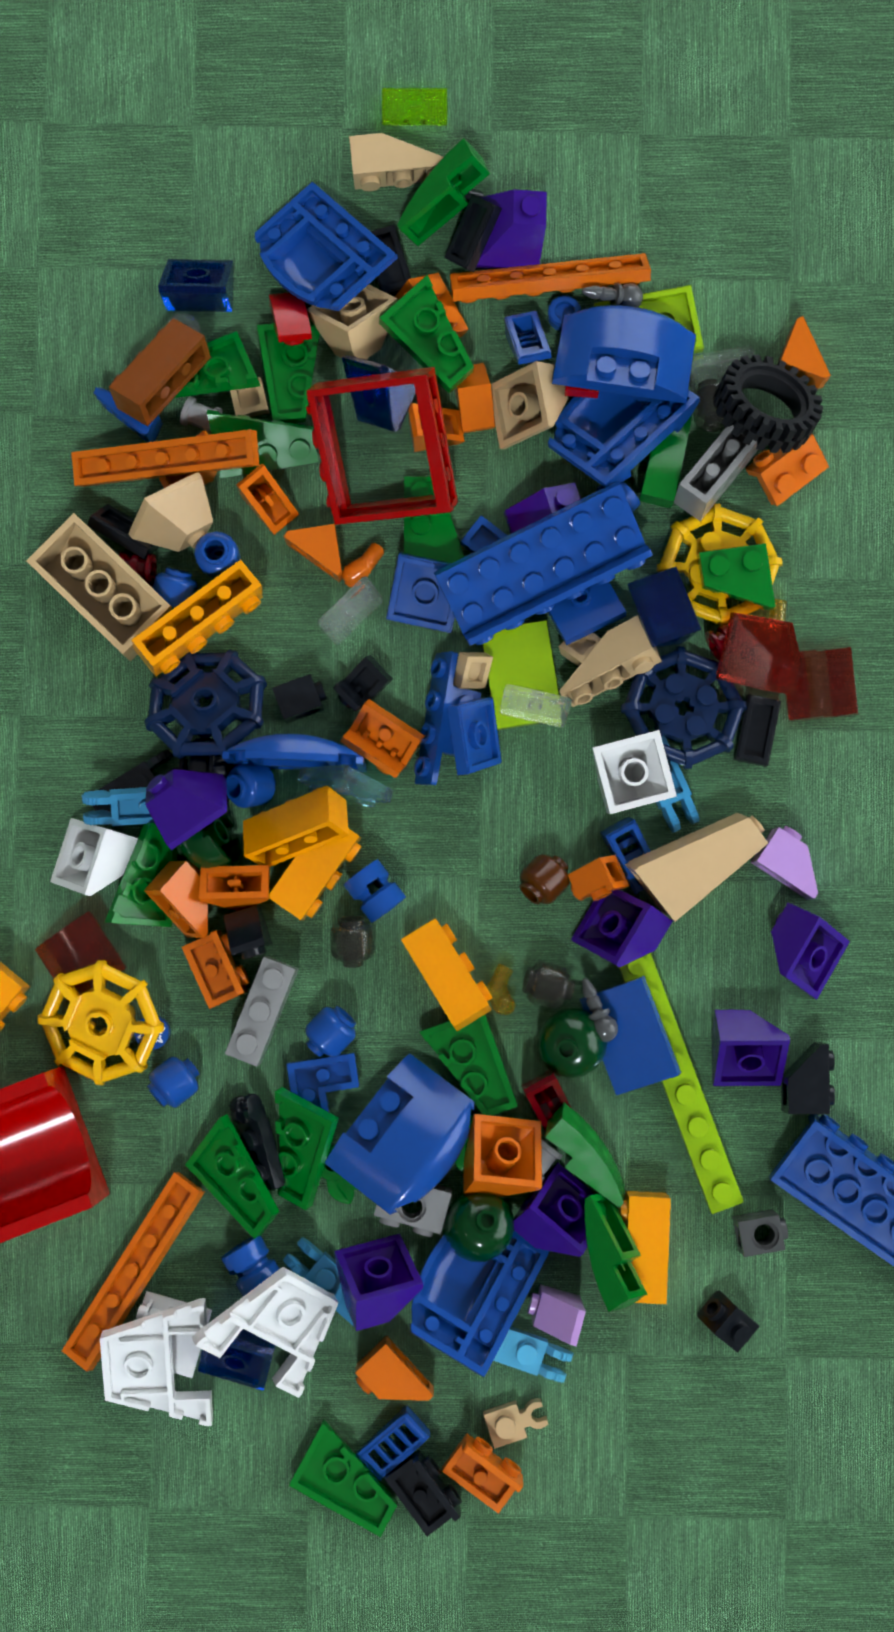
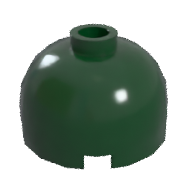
M226 813L176 847L183 859L188 860L192 865L200 869L201 867L227 866L239 860L241 854L238 837L232 840L227 828L234 826Z
M577 1008L560 1010L548 1018L540 1030L538 1040L540 1058L546 1067L558 1076L566 1078L583 1077L595 1070L605 1057L608 1042L601 1040L595 1029L594 1021L587 1017L591 1013L586 1010Z
M471 1193L460 1196L448 1208L444 1221V1235L447 1242H450L451 1247L459 1257L471 1262H486L501 1255L509 1246L514 1233V1216L509 1205L500 1196L489 1193Z

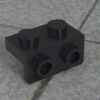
M418 1449L385 1476V1480L428 1537L449 1519L452 1518L454 1521H457L461 1517L460 1504L462 1500L451 1484L446 1486L438 1475L441 1474V1471L433 1458L429 1455L425 1458Z

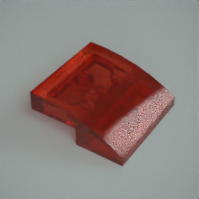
M851 647L782 654L789 721L859 715Z
M91 911L74 920L35 949L53 979L59 973L66 974L96 964L97 960H106L107 965L122 972L128 969ZM93 979L74 986L79 993L86 992L94 988Z

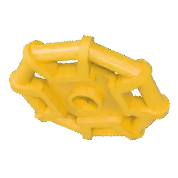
M715 503L701 521L691 516L680 522L675 521L670 526L672 531L661 562L657 564V572L661 573L677 606L676 610L679 613L683 611L716 623L720 627L758 609L764 610L763 606L749 601H744L728 609L726 600L730 597L727 594L715 593L702 588L697 558L699 552L749 546L746 542L753 536L757 545L766 543L773 585L778 569L782 566V558L778 557L762 525L764 522L759 517L754 519L723 508L720 503ZM711 522L712 532H708L698 539L690 532ZM722 522L745 529L741 537L722 531ZM683 542L690 547L684 563L675 562ZM684 572L691 583L692 590L687 595L676 575L678 573ZM699 595L716 601V609L695 602L694 599Z
M97 960L96 964L66 974L59 973L54 977V986L42 1013L38 1015V1024L42 1025L55 1057L53 1062L57 1066L61 1064L93 1080L95 1085L102 1086L107 1081L134 1072L142 1073L148 1068L147 1061L157 1038L164 1031V1023L160 1021L146 987L148 983L144 979L140 981L107 965L106 960ZM93 979L94 988L86 992L79 993L74 986ZM106 980L129 991L124 996H121L105 988ZM65 997L70 1001L65 1015H60L57 1012ZM135 998L145 1021H136L135 1009L129 1004ZM102 1017L107 1024V1028H103L101 1031L96 1030V1023L92 1021V1018ZM58 1027H63L64 1031L69 1033L70 1039L68 1041L70 1045L67 1048ZM134 1033L144 1034L137 1052L129 1047L130 1041ZM78 1052L94 1060V1063H88L73 1054ZM112 1055H120L124 1062L107 1067L105 1059Z

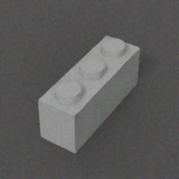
M733 425L723 430L678 486L674 503L699 521L704 518L759 450L756 449L757 441L752 440L751 444L748 445L743 442L746 436L742 433L737 438L731 434L734 428Z
M269 956L263 957L226 1049V1055L256 1067L262 1063L299 968Z

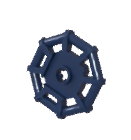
M677 646L674 651L660 656L662 662L654 665L650 671L634 676L625 703L621 704V713L626 715L636 736L649 733L641 715L648 714L649 718L651 719L652 717L655 723V730L660 731L661 737L665 736L667 739L681 744L680 750L663 744L667 760L683 765L684 769H692L693 765L722 752L729 753L734 748L733 740L742 713L747 710V703L742 700L726 669L728 665L725 662L719 663L687 651L684 646ZM675 665V674L669 675L666 679L660 680L655 675L656 672ZM686 665L705 671L709 675L705 680L686 673ZM716 679L727 699L725 702L717 700V692L711 687ZM647 684L654 690L649 703H641L639 701ZM686 701L688 706L692 708V712H686L684 716L678 714L679 708L675 706V702L681 703ZM718 713H728L722 733L713 728ZM706 736L711 741V743L698 749H692L691 742L694 739Z
M229 649L227 652L195 654L189 652L180 659L181 662L177 668L168 674L163 673L158 678H152L149 683L151 693L148 717L144 721L146 729L153 731L173 751L174 757L182 759L185 756H222L224 751L240 743L255 729H261L264 723L262 707L264 689L267 687L265 677L257 675L238 657V653L234 650ZM197 666L218 667L217 669H211L212 672H203V670L198 669ZM189 670V673L185 675L181 680H179L175 685L172 684ZM233 670L243 680L235 683L228 674ZM250 693L249 710L242 708L240 698L241 695ZM164 696H171L172 705H169V709L162 710ZM204 697L206 700L211 697L214 698L209 706L200 707L199 700ZM235 719L242 722L223 738L221 731ZM172 721H176L183 728L178 737L166 726ZM193 735H198L201 738L212 736L215 742H191Z

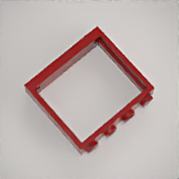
M435 367L317 382L306 391L309 404L306 406V410L309 415H312L314 425L312 431L313 444L316 449H319L321 458L319 465L320 477L323 482H326L328 491L326 504L327 507L331 508L335 525L448 513L454 509L458 503ZM414 384L434 495L351 504L329 395Z

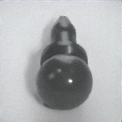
M615 283L613 287L594 285L582 289L584 295L595 300L610 301L611 305L639 307L643 301V292L634 283H627L623 286L620 283Z
M584 978L582 980L583 995L587 999L586 1002L589 1010L592 1012L587 1017L594 1021L595 1029L603 1042H610L618 1033L617 1022L613 1017L609 1016V1008L602 1009L603 1005L599 996H597L596 988L589 979Z

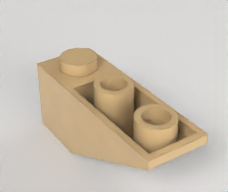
M384 133L349 136L355 190L375 191L380 187L387 186L407 188L413 184L423 183L429 173L443 158V156Z
M637 615L608 630L559 690L561 696L572 707L586 704L594 696L606 690L615 689L623 681L637 674L646 673L654 665L662 662L649 629Z

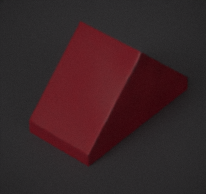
M551 1070L521 1085L545 1132L547 1121L564 1102L571 1107L556 1076Z

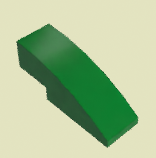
M465 138L455 145L429 173L410 200L397 224L398 228L417 246L422 244L466 207L468 202L464 195L490 174L483 158Z
M690 416L678 433L673 431L649 453L639 495L641 502L665 508L672 507L684 461L692 416Z
M564 1102L547 1121L545 1138L566 1152L564 1168L620 1208L624 1203L625 1185L614 1159L592 1127Z
M601 1194L589 1195L585 1198L587 1246L598 1289L608 1312L629 1307L648 1295L631 1263L640 1257L641 1254L616 1205Z

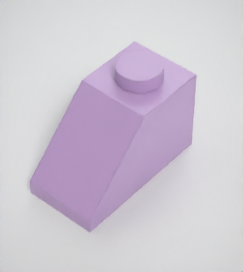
M787 826L783 829L780 827L772 829L766 838L768 844L756 853L750 863L805 899H815L818 890L808 845L800 841L802 836L798 832Z
M540 1284L538 1294L532 1293L527 1314L532 1315L533 1326L569 1345L577 1347L586 1313L580 1295Z

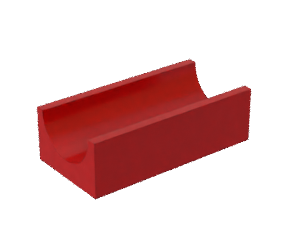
M64 1066L40 1073L0 1089V1243L93 1208L110 1194Z

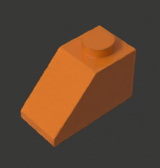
M169 861L146 887L145 893L187 938H204L208 934V903L200 902L199 900L200 870L189 861Z
M387 1335L357 1363L355 1374L357 1375L356 1381L367 1394L373 1392L378 1399L429 1401L434 1396V1386Z

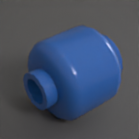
M214 531L207 533L199 539L195 546L194 555L196 563L204 574L214 579L241 559L237 544L232 537L223 532Z
M166 568L165 572L156 575L153 589L171 605L172 610L196 593L198 584L195 580L191 579L192 573L174 568Z
M239 764L229 771L226 778L227 796L237 807L241 808L256 807L269 803L276 790V780L268 766Z
M339 1006L335 1008L323 1007L305 1028L306 1035L309 1038L306 1044L319 1057L323 1054L337 1057L354 1040L356 1036L354 1029L356 1022Z
M171 1056L149 1073L150 1083L147 1085V1088L162 1107L168 1104L172 1108H177L198 1091L199 1086L195 1078L200 1073L188 1058L182 1062L179 1058Z

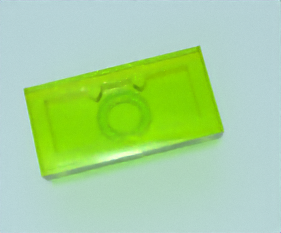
M382 88V125H447V88Z

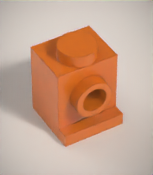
M616 855L599 857L568 874L572 893L580 901L592 897L593 901H598L612 894L611 891L630 886Z

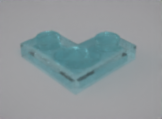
M348 765L300 768L297 781L309 786L310 792L327 785L337 793L355 797L356 803L367 807H375L376 803H390L393 789Z

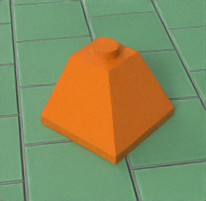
M474 1114L464 1158L463 1194L489 1193L503 1197L540 1190L542 1188L541 1121Z

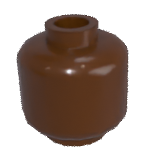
M545 854L538 855L521 871L519 878L521 884L519 888L523 895L536 905L540 903L551 904L569 886L568 866L556 855L553 857Z

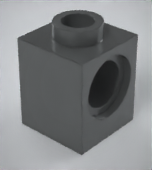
M770 1209L732 1216L738 1251L744 1257L785 1250L784 1239H788L787 1225L785 1219L780 1218L774 1210ZM767 1224L769 1226L768 1236L763 1240H756L754 1238L755 1229L759 1225Z

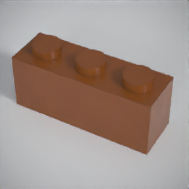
M173 318L164 328L158 331L156 337L143 351H140L135 356L130 365L121 374L117 375L109 386L117 409L148 427L211 358L205 336Z

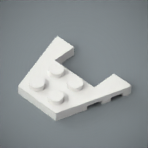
M282 1267L196 1332L192 1339L195 1346L221 1358L241 1330L245 1329L291 1353L272 1377V1380L276 1387L299 1398L305 1388L303 1381L307 1371L311 1372L315 1363L313 1356L319 1341H324L339 1302L334 1294Z
M200 1298L102 1331L100 1349L105 1401L144 1411L154 1408L169 1412V1417L182 1420L183 1416L198 1419L200 1425L212 1426V1390L175 1391L171 1335H194L207 1325L206 1298Z

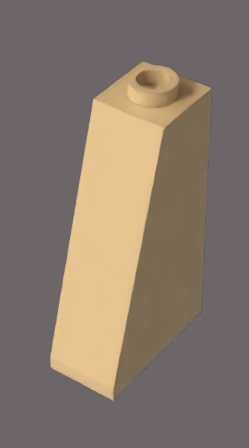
M735 813L634 858L625 866L662 913L676 922L764 848L768 841L762 835L765 829L755 817H747Z

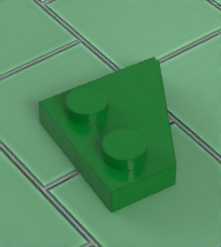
M766 543L699 552L697 558L703 589L715 593H725L730 598L742 602L746 600L761 605L766 610H773L776 607Z

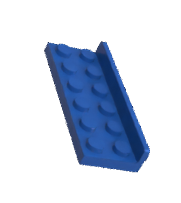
M616 481L433 573L463 636L470 646L473 644L481 645L490 641L494 637L493 634L503 629H515L524 623V619L534 614H545L554 608V604L564 599H575L585 592L584 589L594 584L602 585L608 583L615 578V574L625 569L632 570L642 566L646 562L645 559L651 557L653 553L645 544L621 483Z
M810 1114L808 1116L809 1124L769 1175L770 1180L894 1266V1162L882 1153L878 1157L867 1150L868 1144L857 1135L852 1133L850 1136H847L838 1130L840 1125L828 1115L823 1114L820 1117L817 1114Z

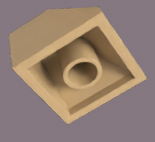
M367 285L339 311L312 305L307 309L309 319L334 354L357 366L381 350L388 332L379 324V317L398 301V298L371 285Z
M535 361L491 384L494 419L500 449L505 450L554 426L568 400V396H565V386L552 384L554 364Z
M197 472L145 497L128 533L130 537L134 540L177 552L189 546L195 548L199 539L208 533L213 523L203 478L200 473Z

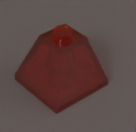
M731 612L716 678L764 691L794 695L802 660L793 623Z

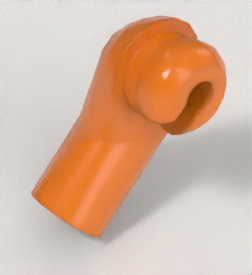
M371 543L362 556L344 567L342 578L348 587L355 588L361 585L362 580L368 577L384 555V549L379 544Z

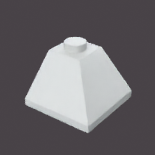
M659 730L592 748L598 783L606 813L613 814L677 797Z
M71 818L50 882L84 895L92 896L124 875L138 838L97 825H87L83 821Z

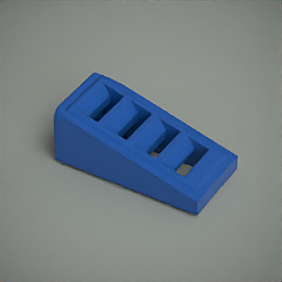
M537 311L504 317L505 335L518 365L552 358Z
M101 387L95 388L94 395L105 409L146 442H155L163 425L159 415L147 427L117 409L110 391Z
M626 817L602 830L600 834L610 853L616 855L634 894H637L644 889L625 864L651 850L635 819ZM629 831L631 835L616 842L615 838ZM636 843V848L624 855L622 854V849Z
M406 1405L359 1449L356 1455L380 1481L430 1437V1429ZM405 1424L414 1436L410 1439L400 1426ZM393 1432L405 1444L401 1448L390 1437ZM384 1441L395 1454L390 1457L379 1445ZM373 1449L386 1462L382 1467L369 1455Z

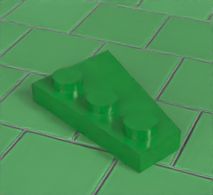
M207 410L211 434L249 429L256 430L259 464H264L268 471L319 462L318 452L312 439L313 426L276 420L265 421L253 419L250 416H233L221 414L219 411ZM258 466L219 470L220 478L250 474Z
M486 1014L459 1031H456L450 1020L419 1031L425 1041L436 1052L439 1059L454 1075L464 1091L475 1102V1105L483 1115L493 1116L518 1107Z
M281 1087L275 1091V1103L279 1104V1119L275 1121L276 1134H280V1153L278 1156L285 1179V1186L277 1188V1195L306 1211L313 1206L339 1118Z

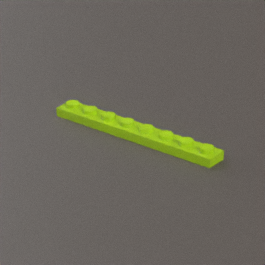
M649 953L619 967L624 983L645 976L681 1070L679 1076L663 1080L661 1083L711 1214H715L744 1203L652 955Z

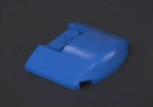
M313 182L254 233L256 242L260 243L261 253L259 254L266 268L284 289L308 304L334 311L341 310L398 259L394 251Z
M596 306L564 315L552 384L686 404L696 334L663 314L633 306Z
M688 390L686 404L599 391L598 398L573 397L555 422L557 429L554 439L549 437L548 447L603 487H607L616 481L621 483L631 477V470L673 431L678 433L698 406L700 397Z
M304 734L261 736L239 743L222 754V759L232 767L239 764L268 766L270 769L367 773V765L364 758L353 750L328 739Z
M410 1053L389 1073L386 1082L346 1133L343 1132L325 1161L328 1167L389 1215L397 1213L395 1208L411 1202L416 1203L422 1199L450 1171L468 1138L471 1109L474 1111L475 1102Z
M515 1230L509 1246L501 1255L486 1262H471L459 1257L454 1252L455 1250L451 1247L450 1242H447L445 1235H443L431 1251L420 1272L423 1289L412 1299L410 1333L481 1377H485L550 1252L534 1248Z

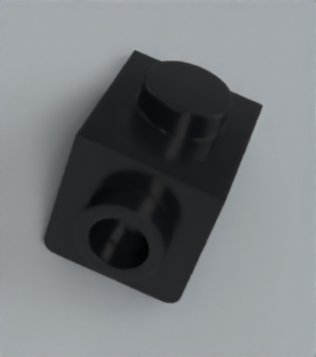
M371 655L364 657L344 680L337 682L333 689L338 693V698L342 704L354 711H358L368 699L373 701L393 678Z
M717 1290L697 1313V1317L713 1334L737 1353L760 1327L720 1290Z

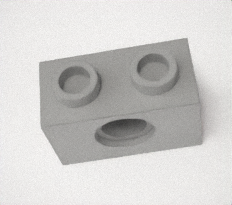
M437 1184L427 1195L420 1199L422 1208L416 1213H409L401 1206L395 1208L397 1213L389 1215L376 1205L374 1216L380 1217V1223L391 1227H399L400 1223L412 1226V1231L419 1235L432 1237L433 1233L441 1235L452 1195V1188Z

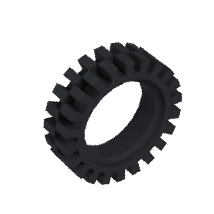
M753 355L751 359L748 356H743L740 361L736 359L732 362L731 366L729 365L714 393L715 399L713 404L715 407H718L715 412L718 417H724L721 423L725 428L733 425L734 428L731 434L736 438L741 433L745 435L744 443L750 445L752 440L757 441L756 449L763 451L766 445H769L770 452L777 453L780 448L783 453L790 452L792 448L794 450L799 449L801 445L806 443L822 417L823 406L820 405L822 398L821 395H815L818 389L815 385L806 386L810 379L806 375L798 378L796 375L799 370L793 366L788 371L785 369L786 362L779 360L778 364L775 365L773 364V357L766 356L762 362L760 355ZM742 389H759L776 396L790 409L794 419H779L761 412L747 400Z

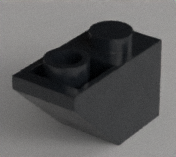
M254 905L224 915L229 948L232 955H242V959H249L267 953L265 946L273 943L260 905Z
M814 1042L783 1074L781 1111L787 1114H830V1105L835 1103V1089L833 1085H830L829 1071L834 1070L835 1061L833 1051L829 1050V1044Z

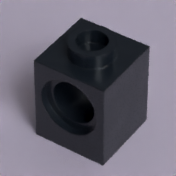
M311 674L272 688L282 717L287 724L324 711L321 701L327 700L321 681L314 682Z

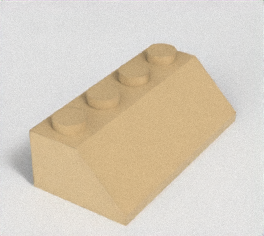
M75 513L26 560L130 661L138 655L134 650L131 640L166 615L172 608Z

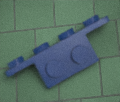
M453 651L437 653L431 665L432 679L430 691L425 700L427 710L425 722L420 731L425 737L421 742L419 758L416 760L414 767L416 775L415 784L436 785L442 754L455 757L448 707L481 698L480 692L453 686L458 653Z

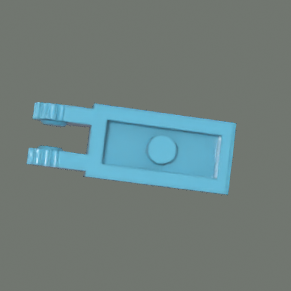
M510 1327L493 1361L536 1376L540 1374L547 1379L564 1383L567 1374L559 1368L543 1364L542 1361L545 1353L561 1361L571 1362L574 1353L549 1343L546 1338Z

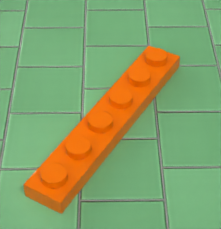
M645 253L474 271V273L470 271L450 274L453 302L461 301L463 303H472L478 299L485 298L503 300L510 296L523 294L538 296L543 292L552 291L569 293L575 289L594 285L600 287H608L615 283H634L638 285L641 282L651 281V268Z
M252 429L71 452L74 486L79 487L260 466L257 431Z
M180 1172L173 1173L61 1350L86 1372L93 1371L101 1358L100 1336L102 1331L123 1324L205 1193L203 1189Z

